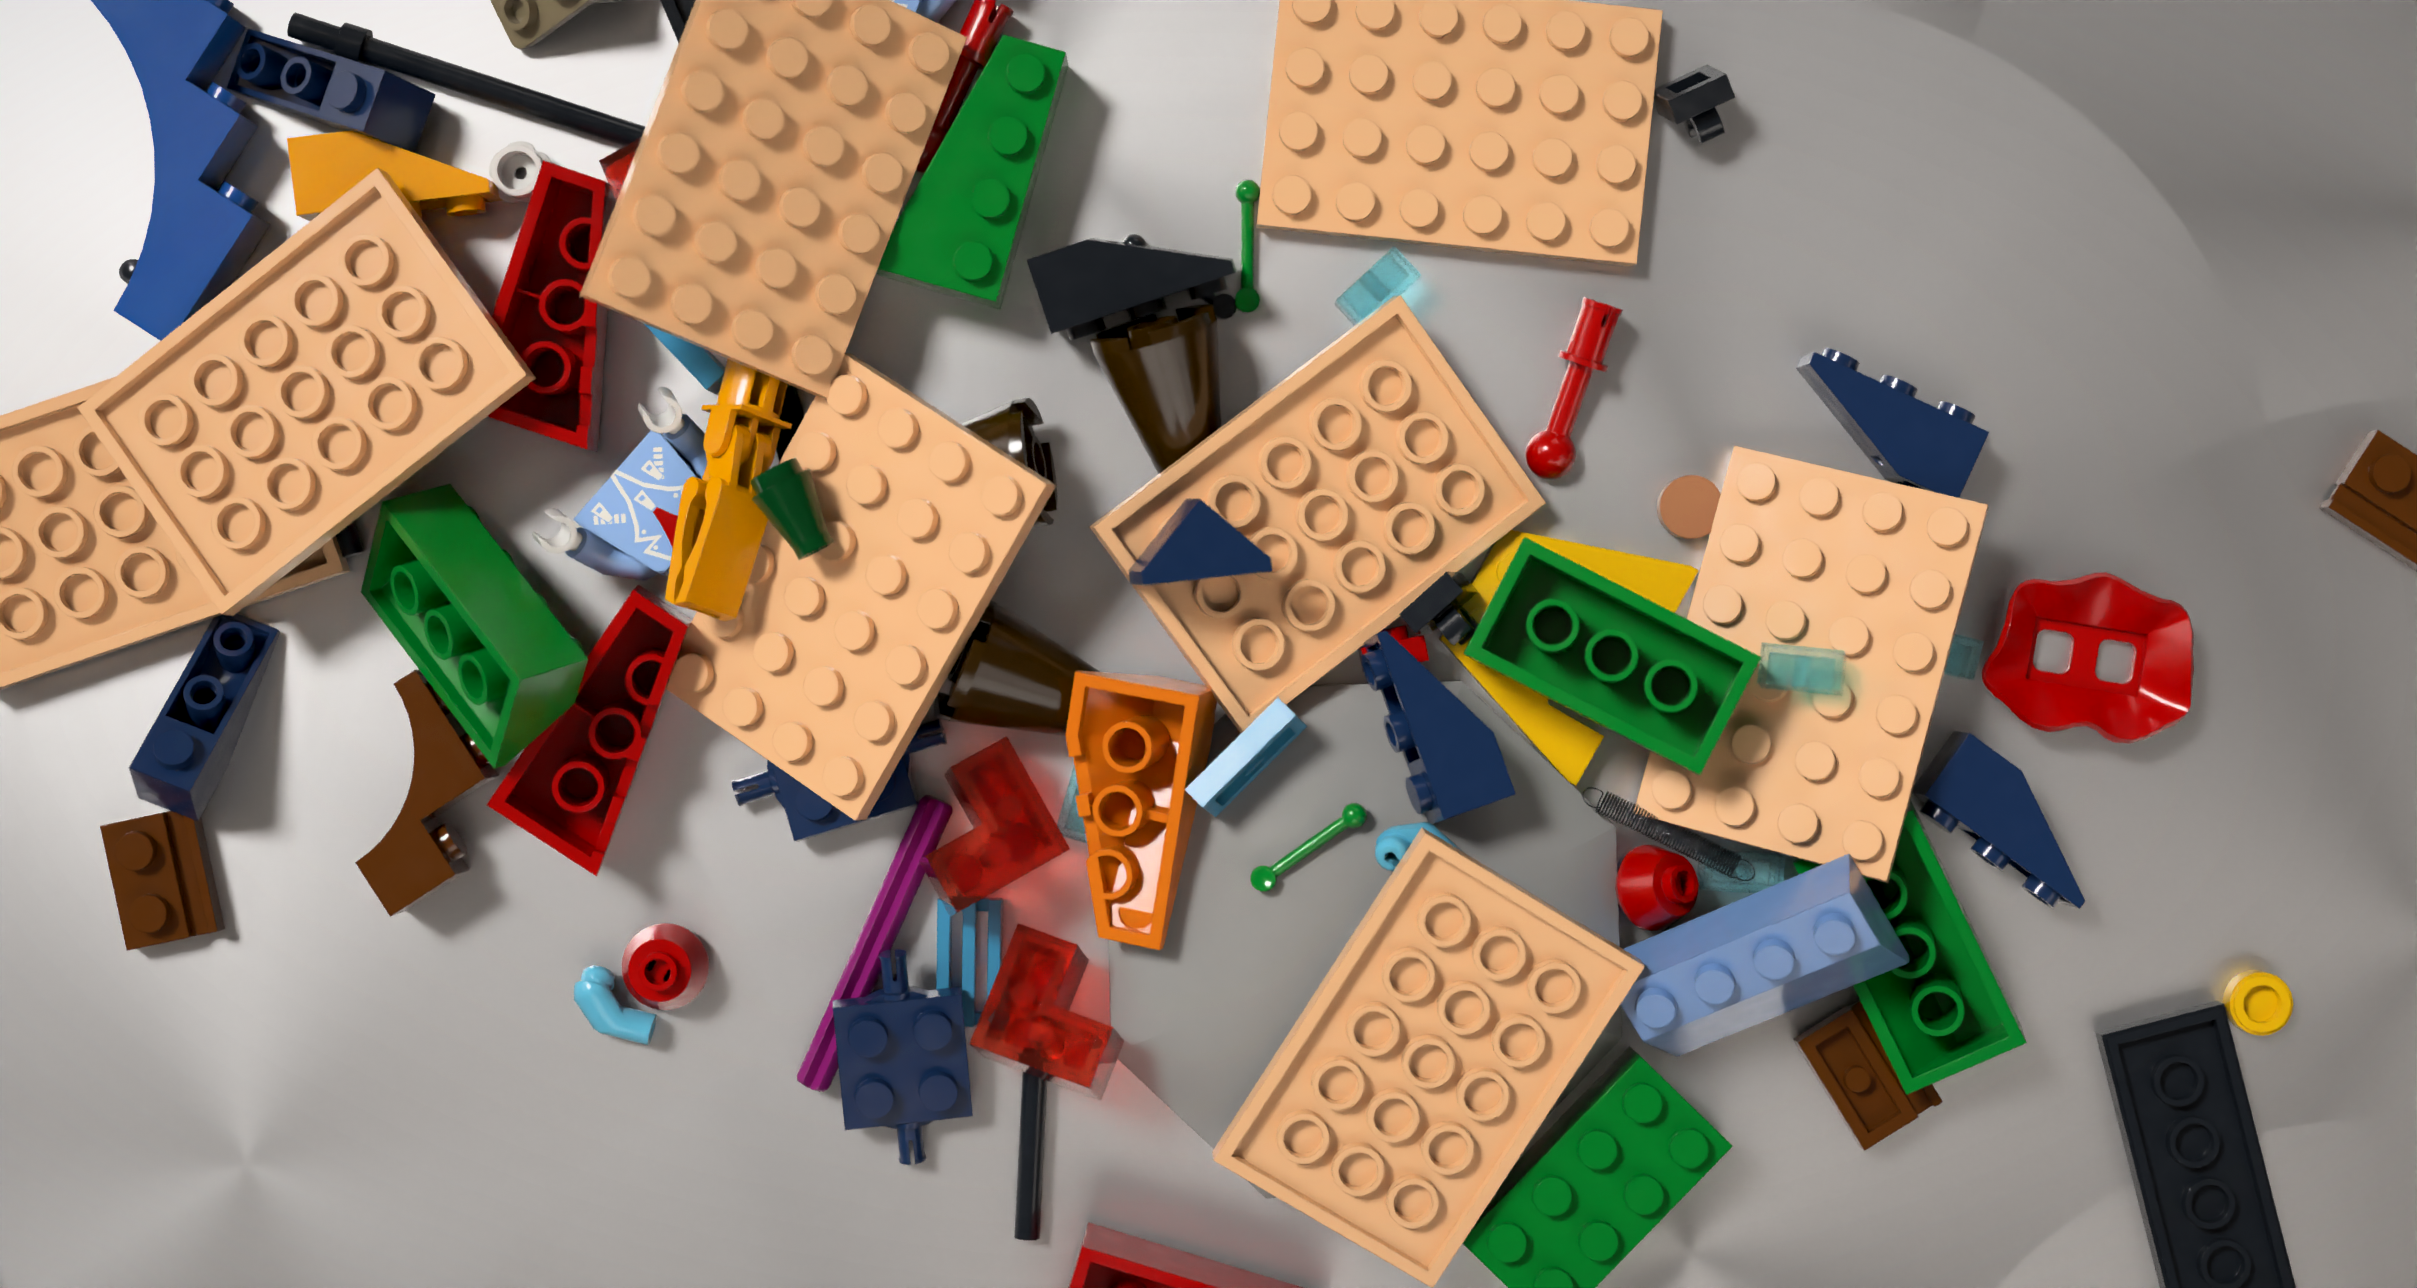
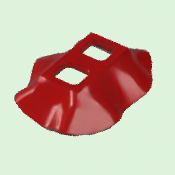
M2107 572L2093 573L2076 579L2062 581L2026 580L2019 584L2011 597L1999 641L1981 672L1982 681L1996 698L2002 701L2020 720L2032 728L2046 732H2055L2073 727L2087 726L2114 743L2131 744L2145 740L2164 729L2175 726L2187 715L2191 707L2194 674V632L2188 612L2179 603L2144 592L2125 580ZM2040 631L2064 632L2071 637L2072 643L2068 667L2063 673L2040 671L2035 668L2033 658L2037 635ZM2102 641L2126 642L2133 647L2134 653L2130 677L2125 683L2102 681L2096 676L2095 669L2098 651Z

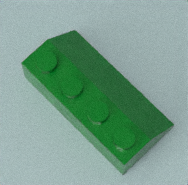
M451 484L382 501L361 593L492 767L496 769L505 766L575 703L588 658L579 641L567 633L550 611L545 598L540 593L534 591L516 568L511 555L505 549H501L481 523L477 512L464 502Z
M1910 799L1888 883L1863 877L1908 953L1909 963L1853 985L1906 1095L2026 1044L2022 1026ZM1800 859L1793 861L1798 874L1821 866Z

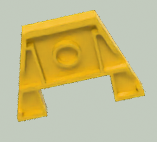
M1511 530L1490 547L1470 582L1478 593L1462 607L1470 613L1478 624L1480 623L1524 537L1674 613L1699 570L1689 565ZM1441 633L1438 639L1486 693L1495 700L1518 726L1519 730L1537 747L1554 768L1567 781L1576 786L1604 736L1549 705L1548 698L1467 657L1464 652L1471 639L1464 645L1459 643L1452 645Z

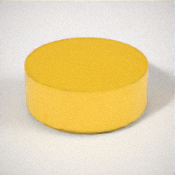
M2248 970L2236 975L2228 983L2223 994V1003L2228 1020L2238 1029L2253 1035L2264 1036L2279 1031L2285 1026L2292 1014L2293 998L2289 987L2279 977L2264 971Z

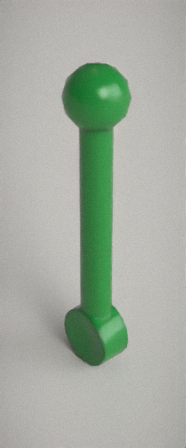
M1246 179L1239 182L1235 189L1236 198L1241 202V289L1235 295V305L1243 313H1252L1260 303L1259 294L1254 290V202L1259 198L1260 188L1253 180Z
M1359 803L1346 805L1343 808L1342 817L1270 867H1256L1250 876L1252 886L1261 892L1272 890L1277 883V877L1348 827H1361L1367 819L1366 809Z

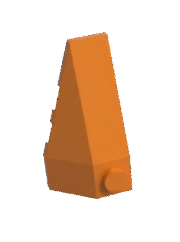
M1075 671L1065 736L1069 757L1074 759L1079 795L1075 797L1078 816L1083 817L1089 852L1086 865L1099 938L1155 950L1164 948L1197 807V802L1189 795L1185 788L1206 769L1216 714L1217 701L1212 690L1203 684L1152 675Z

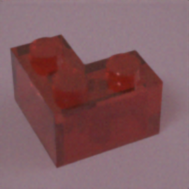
M1007 736L951 766L945 772L944 776L974 829L927 854L919 862L951 917L1070 850Z
M1018 923L969 1044L984 1058L1101 1101L1124 1040L1114 1027L1069 1011L1089 962V959L1080 947L1072 942Z

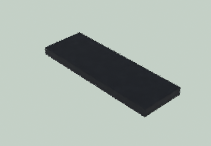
M2215 1001L2095 1032L2160 1288H2296L2224 1003Z

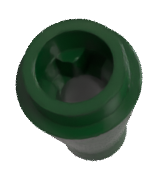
M797 458L782 462L750 481L756 493V496L751 500L792 547L798 560L807 558L834 543L827 530L810 469L803 471Z

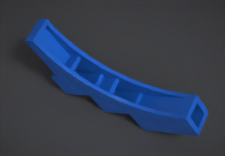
M91 0L113 29L125 49L139 80L149 114L154 146L155 183L151 217L143 249L131 279L113 311L161 341L233 284L271 225L253 213L259 203L257 200L230 183L223 182L258 128V125L240 114L247 103L212 81L246 30V27L228 15L234 6V3L229 0Z

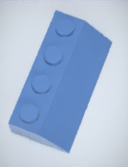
M1847 854L1624 948L1625 951L1639 958L1645 968L1620 1005L1643 1042L1678 1057L1909 963V955L1851 855Z

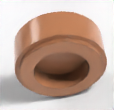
M1687 475L1676 478L1662 489L1658 497L1657 515L1659 521L1667 532L1681 539H1695L1706 536L1711 532L1721 493L1711 481L1704 477Z

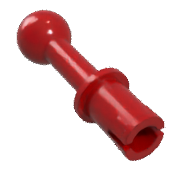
M974 0L959 34L966 36L967 39L916 168L918 172L925 173L952 126L977 70L985 68L1008 19L1011 18L1014 12L1004 4L996 6V0Z
M1583 297L1581 302L1583 304L1567 351L1560 350L1558 354L1559 357L1569 360V364L1547 428L1535 434L1526 447L1525 458L1528 467L1535 475L1547 480H1554L1565 476L1574 466L1576 448L1570 436L1593 370L1607 372L1608 366L1603 364L1618 318L1623 311L1617 307Z

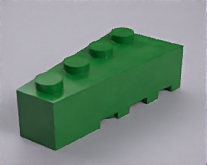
M1003 34L897 220L876 273L878 276L1001 310L1068 70L1066 52Z

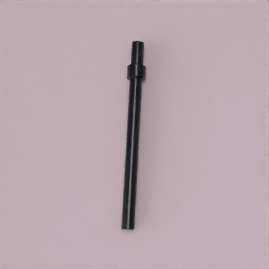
M294 12L288 24V37L334 51V55L363 64L366 62L634 150L638 149L646 126L373 38L372 30L348 22L343 23L340 27Z

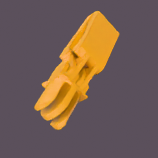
M729 359L726 362L717 404L702 405L701 410L710 413L703 442L707 466L702 479L690 477L683 486L665 600L674 605L688 608L722 621L737 618L768 522L767 517L751 500L756 496V493L750 481L769 469L775 456L780 430L791 429L792 424L780 420L788 384Z

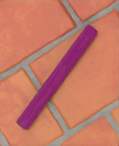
M925 795L920 799L797 1074V1081L812 1090L819 1092L827 1091L839 1068L833 1000L865 997L872 993L881 973L879 954L886 950L891 951L952 815V806L943 800Z

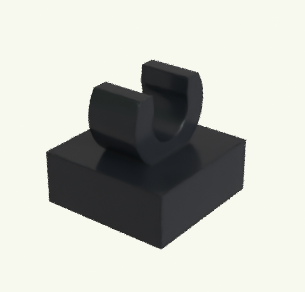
M1705 65L1655 88L1654 104L1658 114L1675 124L1683 122L1691 138L1697 136L1699 142L1704 143L1725 133L1721 118L1715 107L1735 98L1726 73Z
M1446 572L1399 615L1415 634H1432L1438 628L1452 645L1457 643L1464 645L1472 638L1479 624L1462 606L1478 591L1462 573Z

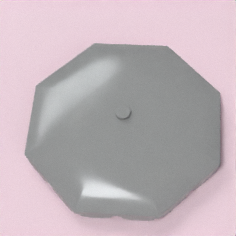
M1440 681L1494 732L1516 795L1434 823L1433 825L1467 855L1620 947L1619 910L1615 890L1617 876L1616 826L1604 815L1602 816L1599 812L1596 813V808L1589 806L1594 805L1584 797L1585 801L1589 804L1587 805L1583 800L1582 794L1463 681ZM1369 683L1326 684L1308 687L1286 704L1307 727L1219 815L1213 816L1197 803L1163 949L1155 950L1108 940L1112 1054L1213 1149L1393 873V871L1382 868L1376 860L1377 838L1391 826L1428 822L1425 813L1417 814L1410 802L1405 783L1406 778L1411 776L1403 751L1396 753L1389 743L1383 722L1384 716L1389 715L1381 690L1373 691ZM1226 713L1214 724L1206 768L1241 734ZM1359 803L1366 809L1367 819L1361 827H1348L1277 877V883L1272 890L1261 892L1252 886L1250 876L1256 867H1270L1342 817V811L1346 805ZM1621 1005L1546 1118L1622 1038ZM1249 1182L1265 1198H1277Z

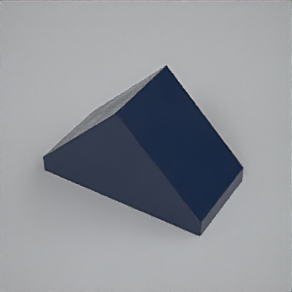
M1185 499L1129 569L1130 584L1151 585L1271 572L1272 564L1271 558L1201 499Z

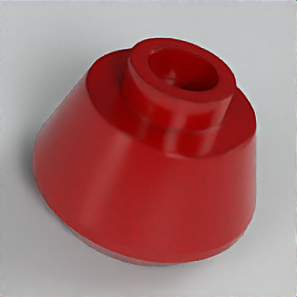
M1651 844L1637 846L1627 853L1619 867L1615 883L1617 900L1624 914L1634 925L1650 932L1664 930L1690 912L1696 903L1699 889L1696 872L1685 857Z
M660 923L641 930L631 939L623 954L622 975L627 989L640 1003L653 1009L673 1010L687 1005L700 994L708 979L709 959L703 943L689 929L677 924ZM655 960L656 964L652 970H649L650 962ZM670 970V977L666 980L665 976Z

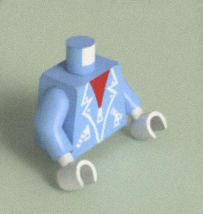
M667 387L657 388L663 399L669 404L667 410L660 415L649 414L641 403L638 404V411L651 431L573 519L581 527L576 528L575 524L558 509L550 508L545 511L552 519L561 522L560 532L553 538H542L538 533L532 532L533 539L545 550L554 554L565 552L567 556L603 575L642 581L654 577L657 573L664 576L669 575L684 483L690 477L702 479L707 466L706 453L703 447L705 433L687 414H682V409L670 389Z

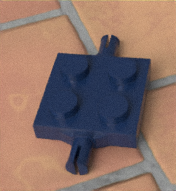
M936 718V720L920 724L866 820H853L769 760H767L768 771L739 780H732V788L735 792L758 786L756 789L736 794V801L741 807L744 804L775 795L785 809L792 836L796 842L917 806L919 801L911 778V754L947 744L946 735L943 732L920 739L921 736L944 730L940 718Z
M895 949L896 974L892 972L890 950L879 954L883 989H879L865 997L833 1000V1017L845 1130L879 1126L897 1129L899 1162L904 1165H911L910 1140L913 1141L915 1164L926 1160L922 1126L935 1120L973 1116L961 987L926 990L909 986L906 961L907 952L902 949Z

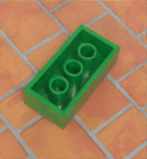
M1526 537L1523 538L1464 652L1467 657L1696 775H1700L1761 659L1760 656Z
M1629 1046L1515 1163L1462 1244L1508 1288H1596L1733 1146Z

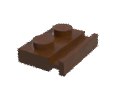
M2369 431L2336 481V488L2328 500L2323 501L2320 509L2417 571V455L2381 431Z
M168 811L100 826L127 951L225 929L201 817L199 821H196L176 812Z
M1860 1000L1849 1007L1845 1006L1793 1039L1855 1141L1864 1151L1917 1119L1918 1114L1931 1106L1936 1107L1943 1102L1932 1084L1906 1095Z

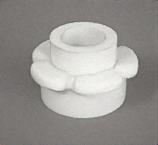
M525 141L512 142L497 152L490 162L489 176L493 179L499 190V197L512 204H516L521 200L529 204L543 160L551 163L548 156L544 152H537L533 144ZM518 168L526 169L527 175L524 179H517L515 173Z

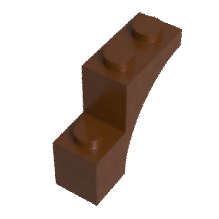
M414 670L394 683L408 713L414 743V766L407 798L400 814L383 839L369 853L355 862L390 917L407 911L470 870L462 858L468 853L462 838L449 823L445 822L441 825L436 816L499 776L496 769L485 758L420 670Z

